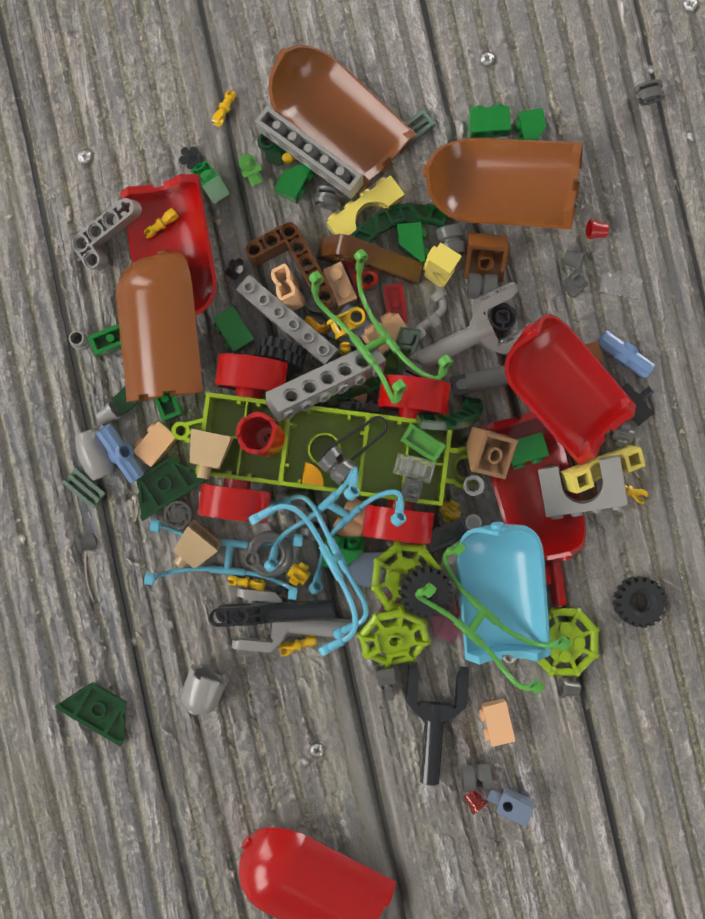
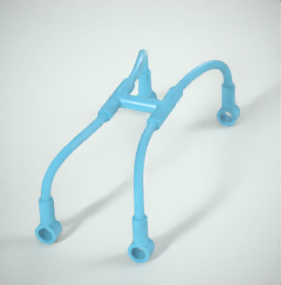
M356 466L351 469L338 490L333 491L317 506L320 514L328 508L343 517L330 532L331 536H334L340 528H344L368 504L387 495H396L398 498L395 514L391 516L393 525L399 527L406 521L404 514L405 503L401 492L398 490L390 489L379 492L361 504L356 505L351 511L334 503L343 491L345 497L350 501L359 496L360 491L357 488L359 476ZM312 512L307 517L309 518V520H311L314 517H316V515L314 514V512ZM303 520L286 529L277 538L274 546L271 548L269 559L264 564L268 572H273L279 566L277 556L281 541L289 533L305 524ZM320 553L317 569L314 572L313 582L308 587L313 595H317L323 589L321 584L322 553Z
M301 494L286 496L270 504V507L248 517L251 525H254L274 514L277 510L288 509L302 518L317 540L326 563L347 598L353 622L332 631L336 640L318 647L320 655L325 656L345 645L355 635L358 626L363 624L368 617V605L361 589L350 572L351 569L334 537L332 538L313 501ZM300 499L311 507L327 538V543L333 556L309 518L300 509L290 505L291 501ZM337 562L342 572L348 577L362 603L363 616L360 620H358L355 604L343 580V575Z
M151 520L150 532H159L163 528L181 536L184 531L170 527L160 520ZM294 534V538L289 539L293 546L302 547L303 534ZM217 538L222 542L221 546L226 547L224 566L210 565L198 566L197 568H176L157 574L146 573L144 578L145 585L153 586L157 578L182 572L209 571L210 573L237 576L250 575L272 581L289 590L288 599L296 600L298 588L275 577L266 578L258 575L255 571L232 567L234 547L248 549L250 542ZM273 542L265 543V544H263V545L261 546V548H262V547H273V546H274V543H273Z

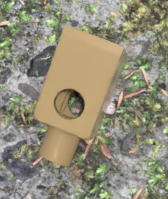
M191 429L190 463L199 465L197 477L209 479L211 468H222L233 437Z
M193 519L173 550L178 555L174 563L181 569L187 564L197 568L219 550L222 542Z

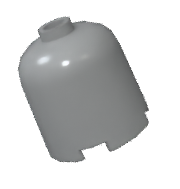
M192 664L181 692L182 704L193 715L211 713L221 698L228 682V677L225 674L223 676L217 674L218 669L209 665L199 664L198 667H195Z

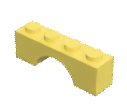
M391 175L387 178L382 177L375 183L376 186L371 190L369 188L364 190L359 195L360 198L355 202L353 200L349 201L340 213L335 212L329 216L327 227L333 235L346 234L351 236L357 229L355 222L361 211L372 206L384 209L389 208L404 200L405 194Z
M440 242L438 247L433 246L427 255L423 268L425 270L423 277L444 288L462 256Z
M626 445L593 458L581 465L578 464L560 471L565 490L580 493L594 487V483L602 478L599 458L620 455L623 473H630L646 466L641 447Z

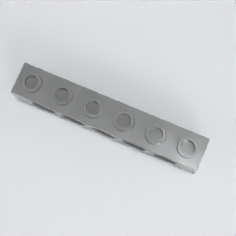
M266 106L255 120L260 133L350 199L355 196L364 184L361 173L270 107Z
M250 275L236 289L241 297L298 345L305 348L322 365L328 364L341 356L335 346Z
M376 348L370 351V353L376 359L381 371L384 372L386 359L379 349ZM357 349L266 392V404L278 422L288 420L296 413L307 411L319 402H326L331 396L338 393L342 394L348 388L354 385H361L367 379L373 376L377 377L378 374Z

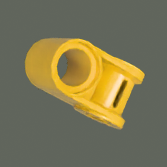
M354 307L336 316L351 331L358 329L366 322L365 312L359 307ZM354 313H360L362 319L360 322H353L351 316ZM332 319L326 322L327 325L331 326L336 335L334 337L335 340L348 335L342 328L340 331L337 323Z

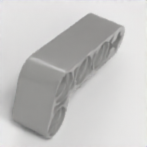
M128 198L119 200L74 236L72 240L73 249L87 268L102 270L107 266L108 259L101 246L141 215L142 207L137 201ZM116 216V223L113 225L112 220ZM101 228V235L98 237L97 232ZM84 240H86V247H85V248H83V241H84ZM95 256L97 257L96 264L93 262Z

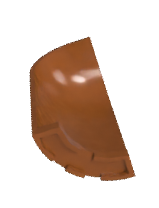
M294 45L286 49L282 48L278 52L277 60L270 73L268 85L269 97L274 111L361 173L364 184L357 192L361 194L375 182L373 180L374 177L379 173L383 175L393 165L391 160L398 153L402 154L417 134L347 68L326 52L308 45Z
M491 138L460 139L447 143L434 151L427 164L423 167V176L426 177L428 194L434 205L442 213L455 220L470 223L572 229L576 208H574L575 198H578L580 182H576L579 177V169H582L583 142Z
M158 251L156 255L139 259L128 266L120 276L116 288L127 402L157 399L164 396V393H170L172 397L203 392L189 266L185 257L180 252Z

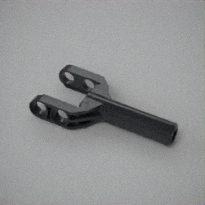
M332 600L223 604L212 610L209 615L211 624L216 627L333 620L334 618ZM239 610H242L245 613V618H242L239 615ZM219 611L223 612L225 619L220 617ZM214 613L216 614V618L222 623H217L214 621Z
M409 662L405 700L424 722L420 783L435 786L440 781L444 724L467 708L469 667L460 666L457 672L454 705H451V703L419 700L417 702L419 672L417 670V663Z

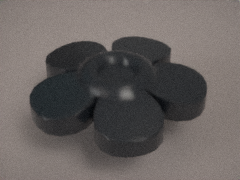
M193 146L189 150V148L183 147L181 153L184 156L179 158V162L182 165L187 164L188 169H194L195 163L198 164L202 161L201 156L197 155L199 152L198 148Z
M241 258L230 260L229 267L226 269V275L230 276L232 280H236L239 276L238 273H244L245 268L242 266L244 261Z
M281 585L277 586L275 592L280 594L282 599L287 600L289 590Z

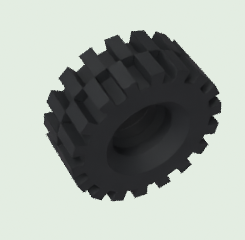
M263 336L258 339L254 356L285 362L288 364L287 373H300L303 369L307 351L295 342H289L286 339L282 340L279 337L269 336L268 338Z
M423 564V567L420 565L415 566V570L410 568L407 570L409 574L402 576L405 579L404 582H399L398 585L401 587V590H398V595L401 596L399 600L404 604L403 607L422 619L424 617L432 619V615L435 617L440 616L437 610L415 597V593L423 585L431 583L437 589L428 600L447 610L444 606L446 604L450 605L451 601L448 598L453 597V593L449 590L453 589L452 584L448 583L450 579L445 576V573L433 566L430 567Z
M642 576L629 577V580H623V584L617 586L618 591L617 593L614 592L613 595L616 597L613 600V605L616 606L614 610L622 620L634 627L647 628L648 625L654 626L655 621L660 622L662 620L660 616L665 615L666 611L663 610L664 607L668 606V603L665 602L667 595L663 594L664 589L656 581ZM637 594H643L647 599V604L642 609H636L632 604V599Z

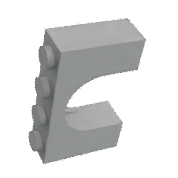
M620 455L599 458L603 485L600 492L594 498L585 501L573 499L565 492L559 465L539 468L538 473L546 517L560 519L565 514L581 516L585 511L601 513L606 508H612V510L624 509V506L628 505Z

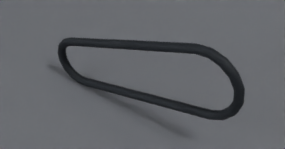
M380 416L369 419L323 451L321 459L335 445H338L376 419L382 420L385 424L384 431L351 458L352 461L355 460L387 432V421Z

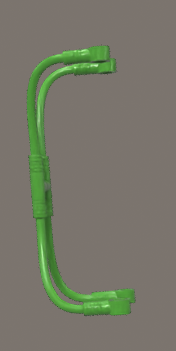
M360 249L354 254V258L357 260L358 292L368 317L381 337L364 345L356 334L354 335L321 302L318 293L324 278L318 271L313 272L309 276V280L312 283L311 292L321 310L349 335L350 340L371 367L373 366L389 399L393 404H397L402 398V393L407 389V385L402 379L396 381L392 385L393 394L383 372L370 351L387 344L393 353L397 354L413 371L424 378L441 380L447 374V370L453 364V360L448 354L442 356L438 360L440 365L439 375L434 376L419 369L400 351L401 348L387 330L375 319L366 301L361 275L364 269V262L369 256L364 249Z
M458 541L454 546L446 549L443 554V563L453 583L469 600V603L479 611L469 627L459 618H456L442 607L423 597L430 598L435 593L437 588L431 583L418 589L415 597L445 615L477 646L482 647L513 685L525 692L541 693L545 685L540 680L536 679L532 683L524 685L519 683L475 631L486 617L492 624L497 625L509 635L533 646L566 651L570 647L571 641L563 636L557 641L542 643L521 636L502 624L497 616L464 589L452 572L448 556L454 554L459 556L466 549V546Z

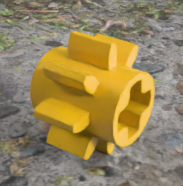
M451 499L450 502L444 500L443 506H440L437 512H441L444 522H449V520L457 519L462 510L458 508L460 504Z
M302 561L299 565L294 562L287 573L291 577L288 582L294 586H297L298 583L304 585L311 574L307 571L309 566Z

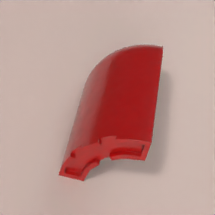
M179 174L170 180L163 181L164 186L154 188L153 184L127 186L120 193L121 199L128 198L137 201L142 207L141 215L126 226L132 263L139 259L156 255L158 251L167 250L169 253H182L190 270L195 316L202 313L213 301L217 281L199 174ZM173 208L179 217L170 224L165 225L166 228L164 230L160 229L152 238H147V234H144L145 229L155 224L156 219H161L166 211Z
M546 314L523 329V333L515 341L506 357L505 375L512 390L574 460L581 465L597 456L601 445L606 440L604 436L610 429L614 432L621 424L634 417L636 404L575 332L560 318Z
M533 412L522 414L519 420L518 417H513L477 427L504 434L516 440L543 432L549 456L542 457L543 461L539 463L525 462V467L513 469V466H510L506 479L490 476L504 524L523 525L531 528L538 535L542 543L544 560L560 558L561 561L573 558V554L580 551L585 543L584 512L581 516L565 514L560 519L546 517L538 473L539 468L559 465L560 471L570 468L571 464L566 449ZM565 490L570 497L581 501L579 493Z
M278 827L262 828L255 831L249 837L246 836L241 846L243 851L239 861V879L242 889L255 907L277 919H380L384 907H389L396 881L299 832Z

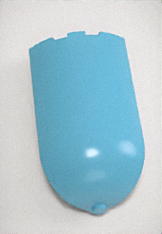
M494 522L491 525L467 531L460 539V542L466 546V549L461 555H456L458 581L471 596L478 599L500 619L502 624L512 631L534 641L550 643L544 551L538 535L527 526L504 524L503 522ZM459 591L462 621L469 627L479 611ZM486 617L475 631L499 659H502V655L510 654L513 655V658L539 661L551 655L550 648L537 647L522 642L503 631L497 625L492 624ZM463 633L465 660L479 665L493 660L482 647L477 646Z

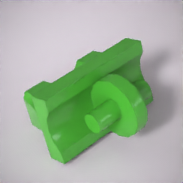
M243 154L239 159V167L244 170L241 172L243 178L247 177L251 187L263 182L259 173L262 167L260 164L256 165L254 156Z

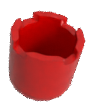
M253 412V414H249L245 418L243 417L236 428V437H238L241 449L250 454L264 457L275 455L284 445V429L279 422L265 413Z

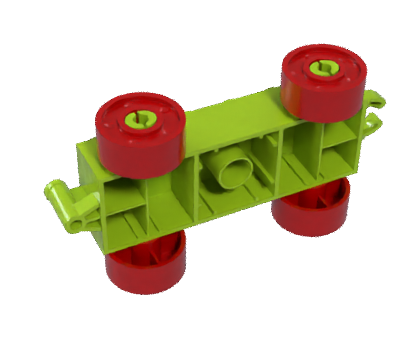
M219 354L215 386L235 390V396L206 392L203 418L186 423L182 421L177 422L171 429L173 437L185 443H190L191 429L233 437L222 468H211L210 476L224 478L223 486L204 483L201 485L198 515L250 522L248 517L270 507L271 492L250 489L251 482L329 492L337 491L345 479L338 485L330 477V472H324L317 465L321 460L323 451L375 416L383 417L388 423V429L381 438L353 460L358 468L359 479L357 488L360 491L359 495L371 497L379 492L390 489L401 492L406 477L423 482L418 503L443 506L445 483L464 489L463 483L467 478L461 477L456 471V465L459 460L468 459L467 448L450 447L452 430L422 429L446 445L435 463L400 441L411 423L419 427L416 422L417 413L443 414L447 416L451 384L429 378L384 375L393 394L392 385L396 381L402 379L407 385V389L402 393L401 400L397 404H393L382 382L380 384L378 407L397 411L398 417L312 406L307 411L296 413L288 420H281L279 423L285 433L284 445L275 455L264 457L250 454L241 449L238 437H236V428L243 417L245 418L249 414H253V412L265 413L276 420L267 406L266 400L262 399L263 394L266 395V392L286 383L288 364L279 360L258 356ZM376 419L339 443L337 446L344 452V458L351 459L384 431L385 424L382 420ZM305 462L314 465L321 472L323 486L302 483ZM197 464V467H196V474L198 473V468H199V465H198V464ZM473 479L468 482V489L478 486V483ZM396 495L381 497L387 499L386 506L367 505L365 507L362 536L408 543L431 544L435 513L414 510V501L403 499L406 521L399 527L391 522V516L395 514L396 502L398 501ZM268 517L257 523H267Z

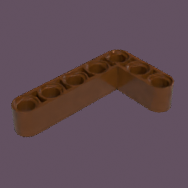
M287 222L250 241L246 245V254L254 265H261L289 250L310 290L312 283L309 280V276L315 271H318L323 276L324 280L320 284L318 293L319 299L329 310L335 307L336 299L333 290L296 224ZM290 233H294L293 236H290V237L287 236V235L290 234ZM272 242H277L275 245L270 246ZM300 248L303 249V250H302L301 252H299V253L296 252V250H298V249H300ZM255 251H259L258 254L252 255ZM312 264L310 268H304L306 265ZM330 297L328 301H322V298Z
M336 234L321 238L316 257L319 260L330 263L347 260L356 264L357 260L354 258V254L358 250L364 249L369 256L364 262V267L407 283L419 284L424 266L421 262L346 234Z

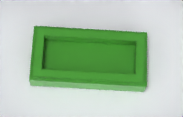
M413 423L410 424L400 439L401 442L433 463L437 461L446 447L445 444Z

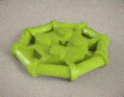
M395 541L384 553L373 559L374 566L369 589L374 592L387 612L404 606L402 603H394L397 597L401 598L398 595V590H401V587L398 586L402 579L401 574H408L407 570L410 568L415 570L417 565L422 566L418 561L420 556L424 558L430 567L433 566L441 570V566L430 555L426 545ZM402 551L415 552L412 557L402 556ZM396 553L397 557L388 565L384 563ZM384 567L386 575L384 580L380 581L381 568ZM386 586L390 591L389 599L381 590L382 587Z
M552 606L548 610V621L551 619L554 621L549 627L550 642L557 641L565 636L569 638L571 645L566 651L550 648V656L553 658L551 664L545 658L537 662L550 677L576 676L577 678L600 656L598 655L599 626H595L579 607L554 608ZM557 616H572L570 621L566 622L559 621ZM579 619L587 630L581 631L575 625L576 620ZM590 635V650L585 649V636ZM582 653L588 654V656H586V657L576 666L575 660H576ZM558 662H570L572 668L556 667Z
M404 607L383 613L375 612L364 628L357 633V638L360 640L363 651L362 656L365 659H371L385 665V668H390L391 665L415 662L416 657L431 643L426 625L427 619L415 616L411 612L404 610ZM397 618L396 621H391L387 623L383 622L385 620ZM403 619L409 620V621L413 622V624H412V625H409V624L407 623V621H405V620H403ZM376 625H378L377 628H376V632H375V633H370V632L372 631V629H373ZM419 630L421 636L415 637L414 633ZM368 641L374 642L375 646L371 648ZM412 645L413 647L415 646L412 651L409 649ZM381 652L385 653L386 656L384 657L380 655Z

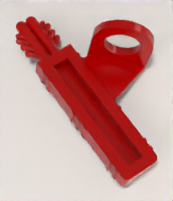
M344 260L343 262L353 290L360 301L362 310L367 314L359 296L357 273L354 264ZM372 269L362 271V279L367 274L374 276L371 282L366 283L362 280L363 290L377 283L378 275L376 271Z
M560 558L546 560L545 577L546 583L550 584L553 607L565 606L567 600Z

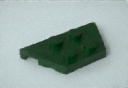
M168 457L137 479L138 500L141 510L140 519L145 521L170 503L207 481V479L197 477L196 471L176 459Z
M92 681L55 706V709L120 747L123 745L127 701Z

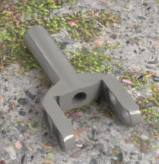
M515 282L505 284L477 298L469 326L417 351L416 356L420 365L427 369L438 364V360L442 356L448 354L449 357H452L477 344L504 355L509 353L515 341L523 333V329L498 341L484 311L511 299L518 292Z
M243 587L237 590V596L242 597L244 600L286 602L274 590L259 591ZM333 618V620L272 623L271 639L273 640L241 637L232 640V648L270 653L292 633L334 638L333 630L353 621L352 619Z

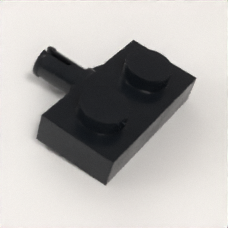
M626 384L622 389L636 404L635 414L631 419L637 426H640L654 414L645 401L654 391L648 386L639 394L629 384Z
M357 399L341 401L340 409L381 414V408L378 407V402L374 400H366V403L360 402Z
M440 511L437 512L438 517L436 513L434 514L437 526L433 528L431 544H428L431 552L459 541L466 533L460 517L444 522Z

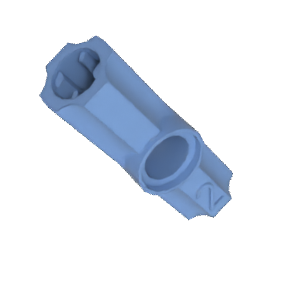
M608 330L599 338V347L610 354L617 364L625 368L628 367L643 379L654 369L655 364L638 353V349L634 345L626 341L623 342Z
M111 423L97 431L96 435L108 451L109 461L118 465L129 483L144 475L143 470L133 457L132 446L127 442H123Z

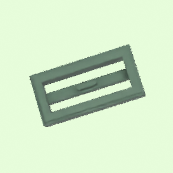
M424 108L405 122L410 126L422 116L425 117L411 128L414 132L429 122L427 126L416 133L417 135L409 146L436 125Z
M74 468L73 472L67 476L68 478L62 482L91 508H94L106 494L105 491L78 468ZM76 474L80 478H82L87 484H89L94 490H96L100 495L96 496L91 490H89L78 479H76ZM72 480L76 485H78L83 491H85V492H86L90 497H92L95 501L92 502L88 497H86L82 492H80L75 486H73V485L70 483V481Z

